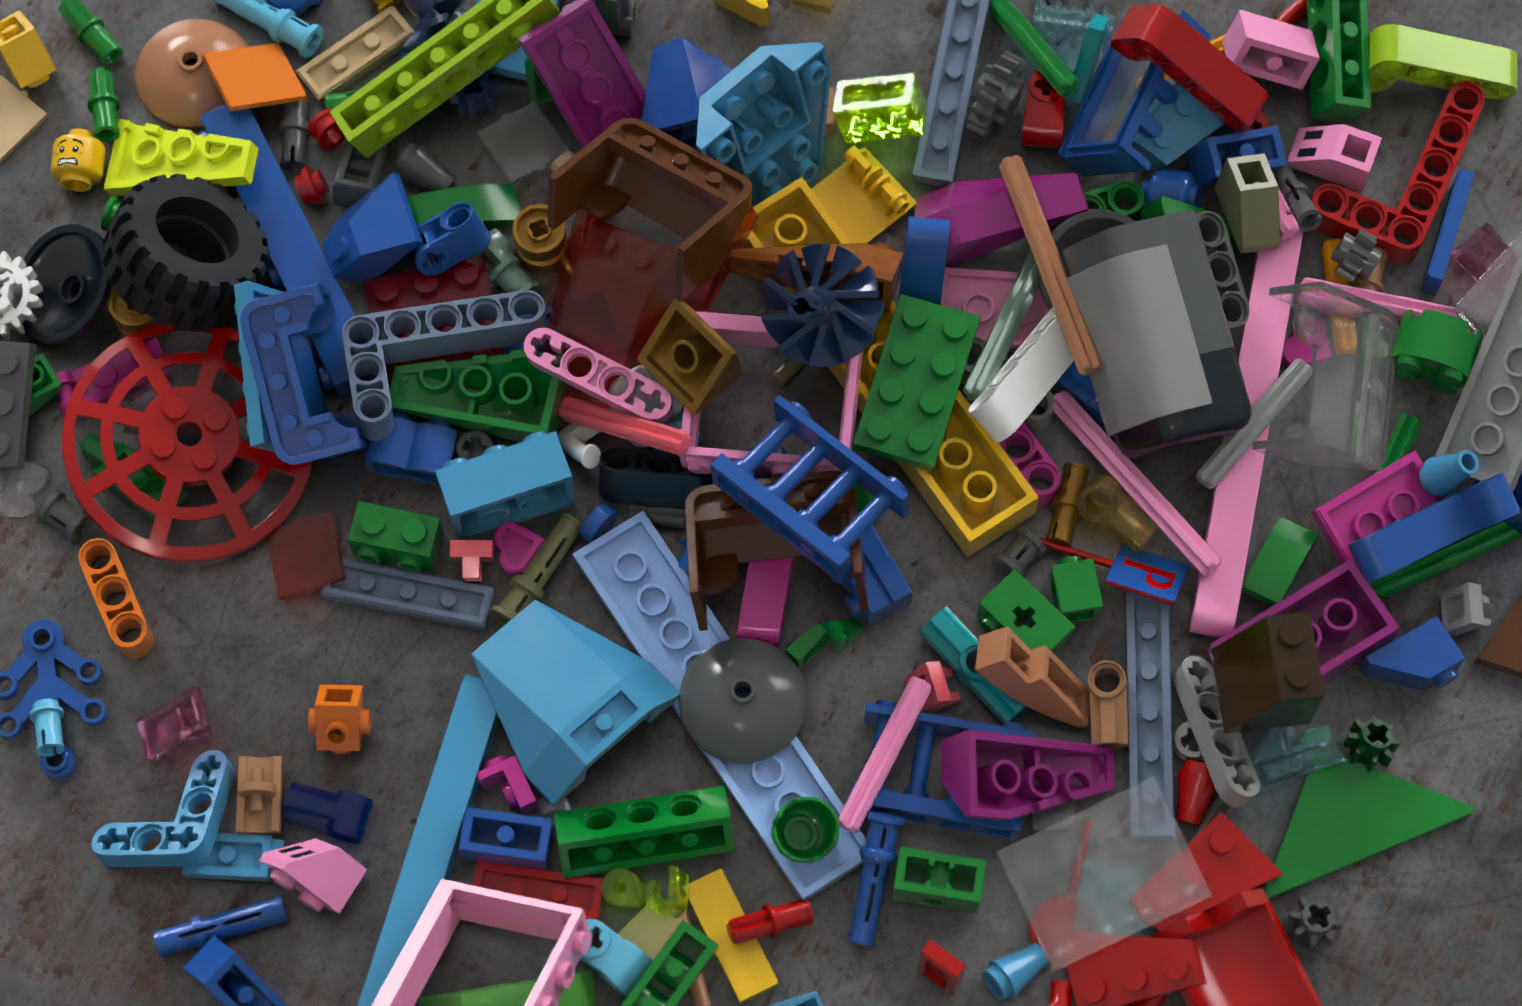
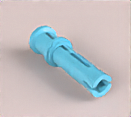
M212 0L268 31L271 40L277 43L285 42L298 49V54L306 59L316 52L322 42L324 35L323 27L318 24L310 25L296 17V13L291 9L283 8L279 10L263 0Z

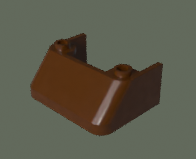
M624 118L613 123L549 176L548 227L555 230L579 209L591 215L606 218L618 214L626 206L686 238L677 247L674 298L682 301L722 265L751 204L752 183L746 176L650 124L636 118Z
M831 470L809 473L785 497L786 503L797 512L799 510L805 511L842 471ZM781 477L756 480L766 487L767 485L773 486ZM716 485L698 487L687 496L685 511L689 588L699 631L708 630L706 595L719 594L730 590L738 580V563L804 555ZM855 485L817 523L818 528L827 536H838L859 514ZM861 536L850 547L852 573L848 578L855 579L860 611L865 612L869 611Z

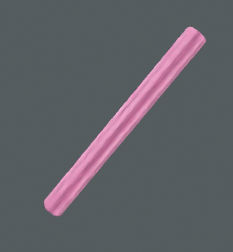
M1065 390L1053 396L1055 400L1053 412L1201 575L1207 576L1214 573L1221 564V558L1140 469L1127 456L1122 454L1118 445L1107 436V433L1072 395Z

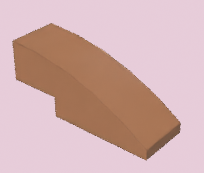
M1008 626L979 636L975 670L993 686L1012 699L1053 719L1079 728L1088 726L1090 710L1089 689L1046 645L1030 650Z

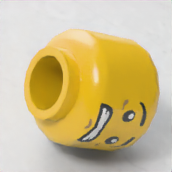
M71 129L69 134L58 137L53 144L50 172L53 178L59 182L60 187L74 192L91 190L92 186L98 184L103 178L106 148L100 140L93 137L91 131Z

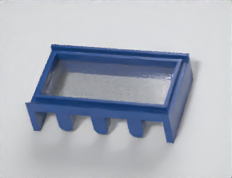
M1182 9L1179 16L1209 41L1211 35ZM1109 44L1057 155L1083 177L1148 171L1152 163L1131 144L1137 131L1146 138H1158L1162 135L1163 127L1158 120L1147 112L1153 97L1163 105L1176 103L1179 97L1178 91L1163 78L1164 72L1151 61L1138 62L1127 59L1116 52Z

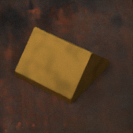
M676 298L671 302L637 357V360L693 415L702 411L742 374L738 353L684 300L680 301Z

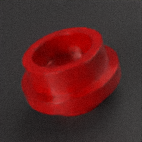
M309 166L302 168L301 174L295 176L294 181L304 202L308 206L314 203L318 205L326 203L325 193L329 192V187L323 174L319 170L313 172Z

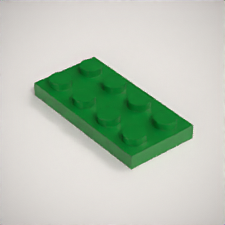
M900 294L853 442L854 450L934 472L981 316Z

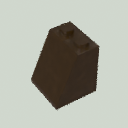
M1310 611L1266 616L1211 649L1224 734L1310 724L1324 697Z

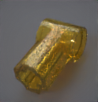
M1109 475L1095 476L1088 482L1078 497L1077 506L1080 514L1085 519L1101 523L1136 552L1145 545L1158 528L1137 503L1122 492L1121 486ZM1098 491L1105 494L1109 505L1102 506L1097 504L1092 499L1091 492Z

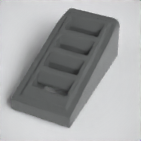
M347 140L333 182L334 204L350 208L380 183L391 141L366 158ZM355 158V159L370 161V162H373V164H372V163H367V162H362V161H357V160H353V159ZM350 173H352V174H357V175H361V176H366V177H368V178L359 177V176H354V175H349V174H350Z

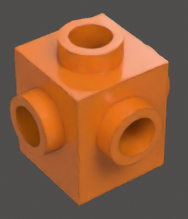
M363 685L319 686L315 708L309 709L308 716L309 734H316L317 750L330 751L335 754L360 751L363 735H370L371 710L363 708Z

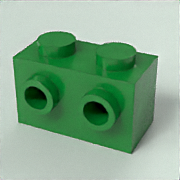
M358 501L348 542L353 556L365 562H385L397 565L407 571L420 572L423 570L434 573L444 531L441 520L438 517Z

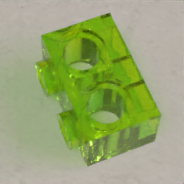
M915 73L837 81L832 113L846 143L921 136L924 134L927 102Z

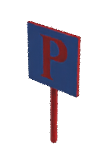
M1039 538L1048 549L1070 556H1080L1082 560L1093 558L1094 564L1110 568L1104 583L1174 605L1190 569L1189 565L1122 544L1115 560L1112 561L1054 541Z

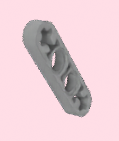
M1189 656L1173 672V684L1219 797L1232 807H1245L1260 790L1258 775L1240 732L1224 734L1213 667L1201 657ZM1200 706H1205L1212 710L1217 720H1211L1205 716ZM1215 742L1224 744L1230 750L1231 757L1223 755L1217 749Z

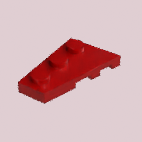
M1220 812L1132 897L1128 904L1158 933L1184 916L1206 912L1238 892L1254 889L1281 877L1283 873Z
M1058 932L1076 1006H1127L1207 984L1198 945L1195 940Z

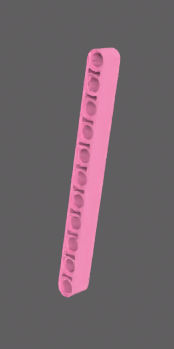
M1299 229L1296 232L1297 236L1295 238L1280 240L1279 248L1256 251L1247 299L1250 313L1248 320L1242 327L1237 355L1251 403V409L1278 379L1303 231ZM1270 424L1213 490L1205 542L1221 558V564L1212 574L1207 576L1198 574L1189 625L1190 633L1221 638L1234 630ZM1228 435L1223 437L1222 442L1228 437Z

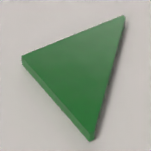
M1318 746L1274 865L1283 875L1266 883L1264 891L1269 900L1274 899L1278 895L1322 879L1352 864H1358L1384 853L1388 849L1437 831L1443 826L1468 818L1473 813L1474 807L1373 768L1370 772L1365 764L1360 762L1351 763V759Z

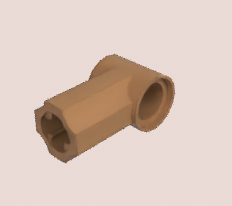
M1100 661L1092 666L1087 679L1090 688L1091 745L1113 747V749L1129 747L1128 681L1125 672L1114 661ZM1112 674L1120 679L1118 687L1111 692H1102L1097 688V682L1104 675Z

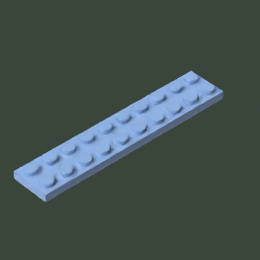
M641 511L572 554L573 560L636 654L652 663L678 691H680L681 682L688 667L696 657L712 645L730 639L708 605V630L699 631L690 595L689 577L685 571L678 567L679 562L644 511ZM745 686L738 687L735 690L736 696L740 698H746L751 693L750 689ZM678 698L671 706L682 721ZM797 736L785 749L775 756L754 763L726 762L711 756L700 748L799 898L803 900L810 899L864 864V860L860 859L861 855L859 852L860 847L865 846L866 838L860 830L857 833H852L842 827L839 828V839L836 846L824 858L811 864L793 863L779 854L771 838V827L776 813L786 803L799 797L820 798L833 807L837 818L844 808Z

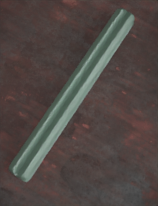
M1031 249L963 388V392L967 395L966 399L971 402L975 401L999 372L1039 288L1037 264Z

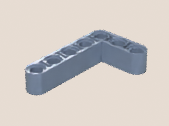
M521 290L351 317L342 328V338L356 426L358 427L359 434L370 441H379L390 435L394 428V417L385 364L523 344L526 336L531 331L537 328H546L543 298L534 291ZM525 313L535 315L531 319L519 318L520 315ZM482 320L494 321V323L487 326L478 324ZM442 326H450L453 328L447 332H440L437 330L439 327ZM402 332L412 334L406 338L396 337L397 334ZM361 338H367L370 340L366 344L354 343L356 340ZM365 375L377 376L371 381L360 380ZM372 411H379L383 413L381 416L377 418H368L365 416Z

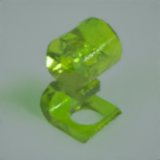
M670 864L668 900H664L660 892V882L649 880L646 883L643 877L623 868L613 869L603 879L601 886L602 895L610 904L619 906L622 909L641 910L647 904L651 911L664 917L673 918L682 914L687 908L689 876L687 872Z

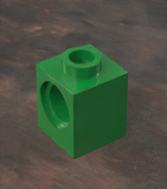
M1070 556L1060 559L1056 565H1052L1049 583L1054 606L1071 623L1100 619L1103 602L1093 558L1082 560L1080 556Z

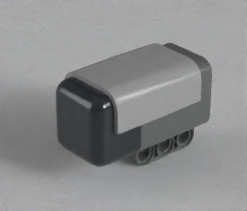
M1187 210L1122 224L1098 232L1062 250L1069 273L1066 281L1102 362V367L1099 368L1098 372L1089 374L1107 436L1116 437L1122 454L1130 459H1147L1205 444L1238 432L1249 423L1252 416L1251 403L1230 334V330L1245 324L1248 320L1250 313L1249 305L1225 223L1218 214L1212 211L1195 213V210Z

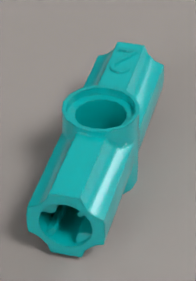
M948 607L940 610L920 629V635L955 671L958 682L965 688L971 689L1002 723L1012 722L1027 708V706L1012 699L993 686L981 674H975L968 669L966 660L970 658L977 659L978 639Z

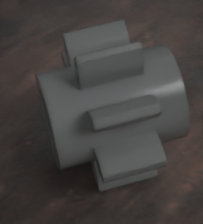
M1361 228L1356 237L1346 232L1331 256L1332 260L1339 263L1336 268V274L1352 283L1357 274L1367 279L1382 255L1381 251L1374 248L1377 243V237Z
M1321 892L1311 902H1308L1305 897L1301 896L1297 904L1302 912H1290L1287 919L1297 923V930L1292 938L1297 939L1302 936L1308 940L1309 949H1313L1317 941L1321 939L1330 946L1335 940L1330 929L1341 930L1344 926L1342 920L1335 919V912L1340 904L1337 902L1330 905L1323 901L1324 897ZM1310 916L1313 918L1321 916L1324 922L1322 925L1314 924L1311 926L1308 923V919Z

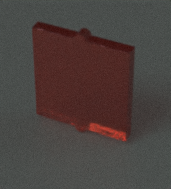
M331 512L305 520L297 518L293 524L277 528L267 536L278 597L281 600L305 592L315 594L318 588L346 580L334 515Z

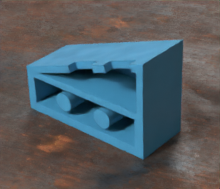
M1169 78L1168 82L1178 91L1179 97L1177 102L1163 105L1155 98L1147 110L1161 123L1163 127L1162 135L1158 138H1146L1137 131L1131 144L1152 163L1149 169L1151 172L1167 166L1225 124L1171 78Z

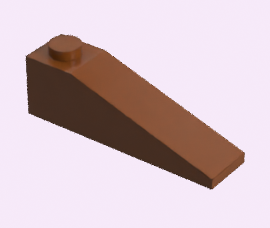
M866 243L830 244L831 246L821 276L822 285L827 281L837 246L845 247L856 254L863 263L835 284L834 288L837 290L870 265L877 278L879 297L844 299L845 301L884 300L883 312L890 314L903 269L904 253L897 252L894 247L884 243H876L874 245ZM806 246L731 250L729 256L730 273L764 282L766 277L769 276L781 286L791 289L794 288L776 276L774 271L781 259L787 253L795 250L807 287H810L812 282L801 248Z

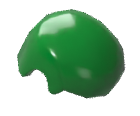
M795 798L786 803L772 820L771 838L779 854L793 863L811 864L824 858L836 846L839 839L840 822L833 807L820 798Z

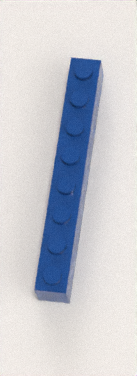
M227 104L199 116L204 131L198 133V135L207 136L208 134L250 140L259 148L252 184L232 186L236 196L246 204L248 213H254L261 225L259 230H264L268 242L267 247L270 253L269 261L271 263L267 265L266 272L274 288L282 286L284 291H289L316 283L330 288L335 307L334 321L327 330L310 335L308 338L313 355H317L322 365L317 368V372L325 390L333 388L339 401L350 396L351 388L342 328L345 322L355 315L337 279L333 277L329 263L251 110L230 111ZM361 338L354 343L366 344L368 340L367 338ZM365 375L360 380L371 381L377 376Z

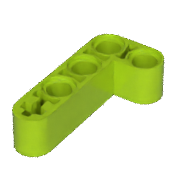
M1396 24L1378 26L1368 34L1371 93L1384 91L1397 80L1450 90L1453 85L1460 81H1470L1481 87L1485 98L1494 100L1508 99L1515 96L1518 92L1517 53L1514 50Z

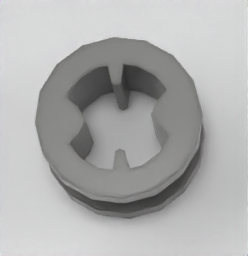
M1189 721L1182 723L1177 728L1173 737V751L1175 755L1184 762L1185 760L1202 761L1203 756L1199 746L1197 751H1189V745L1185 748L1182 746L1181 742L1185 741L1187 733H1193Z

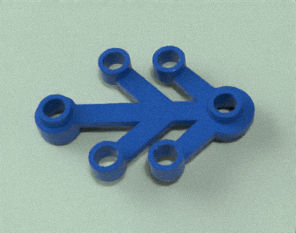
M43 619L30 624L22 636L24 651L7 672H0V683L5 680L12 682L10 690L0 692V700L7 701L13 699L18 694V684L36 664L39 678L12 712L0 715V737L6 741L18 739L23 733L24 724L30 718L29 713L33 709V704L41 699L57 700L59 706V700H61L78 712L88 726L99 727L103 725L108 718V710L104 703L99 699H88L56 675L55 660L74 671L79 681L87 687L96 686L102 681L103 669L100 664L92 658L84 659L65 645L64 632L57 623ZM44 633L50 635V639L45 645L36 644V639L39 635ZM87 667L97 668L96 674L92 678L87 679L82 676L83 671ZM99 707L101 708V714L97 718L90 719L87 717V712L90 708ZM12 720L16 722V728L12 732L5 733L2 731V727L7 721ZM61 720L62 739H63V743H64L63 729H62V720ZM64 746V751L61 753L63 761L59 766L52 767L49 765V760L52 756L45 757L40 755V768L52 781L60 782L67 780L76 770V758L66 746Z

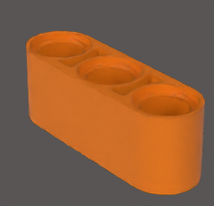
M102 538L90 539L79 550V564L110 638L122 656L133 660L143 658L153 647V634L124 565L111 542ZM98 557H110V561L105 567L101 569L91 568L92 563ZM117 592L126 594L120 604L114 606L107 605V600L112 594ZM134 628L141 630L140 636L135 641L129 643L122 641L123 635L128 630Z

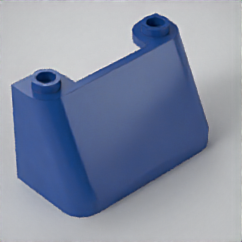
M319 283L255 299L243 308L240 316L241 328L273 449L279 459L291 465L368 449L370 440L365 439L359 434L355 414L348 412L333 415L332 412L327 410L308 336L321 333L332 325L335 318V307L330 288Z

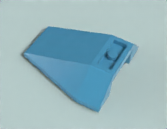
M819 42L760 46L700 97L696 140L697 150L746 176L751 181L752 200L749 208L754 207L801 177L807 184L810 183L822 169L831 69L825 47Z
M537 600L530 603L471 653V657L524 776L553 807L585 780L586 770L644 719L648 723L652 722L674 703L680 695V692L649 661Z

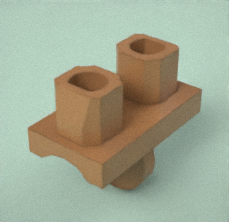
M239 756L236 810L237 834H281L282 756L263 758Z

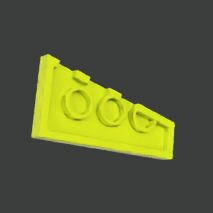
M119 119L120 136L113 144L104 190L111 197L125 196L127 192L132 190L133 186L141 181H149L150 178L160 175H166L167 178H170L173 174H184L187 179L192 180L195 177L206 179L207 184L214 187L218 185L221 187L251 185L259 148L250 140L214 134L200 136L195 135L190 130L178 129L176 132L164 130L159 125L146 123L145 126L135 125L130 120Z

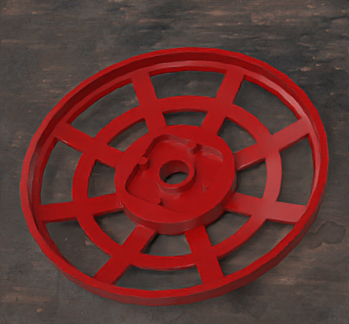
M167 323L164 326L159 324L152 325L128 334L109 346L88 366L76 383L66 407L62 426V456L67 479L77 501L91 521L108 537L127 549L152 559L173 563H206L226 559L251 549L269 537L287 520L302 497L310 477L312 462L291 465L279 459L275 452L251 447L250 443L240 440L238 419L247 415L245 397L228 404L220 395L212 391L218 371L224 372L237 380L241 385L243 384L242 369L222 359L229 339L239 343L238 331L225 326L220 328L213 326L212 330L201 331L212 334L206 354L179 352L154 359L142 340L155 335L181 330H175L174 325ZM190 328V330H188V331H196V330H195V328ZM127 348L139 367L130 372L118 384L107 404L83 400L88 386L98 372L115 355ZM176 365L202 366L195 386L172 388L161 369ZM146 377L157 397L149 403L145 411L140 412L120 407L128 392L140 380ZM77 416L102 420L100 446L107 469L84 482L80 473L75 452ZM114 423L139 429L138 443L140 450L121 461H118L113 444ZM188 426L194 427L200 432L201 440L192 446L184 445L177 438L179 430ZM239 457L259 464L250 480L233 494L223 474L230 468L235 458ZM148 466L154 474L166 481L160 501L140 491L129 480L128 476ZM271 469L294 477L292 486L280 505L263 522L251 529L240 506L246 503L260 489ZM116 484L120 491L134 504L156 515L149 539L138 536L118 524L99 506L94 497ZM208 484L217 500V503L201 507L177 506L182 486L192 487ZM225 515L235 535V538L202 547H178L166 544L172 520L202 521Z

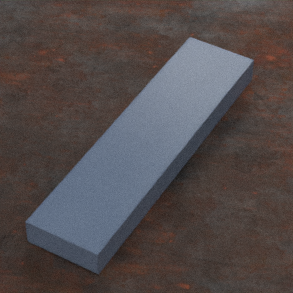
M331 555L321 596L322 599L486 632L490 616L489 610L493 604L495 589Z

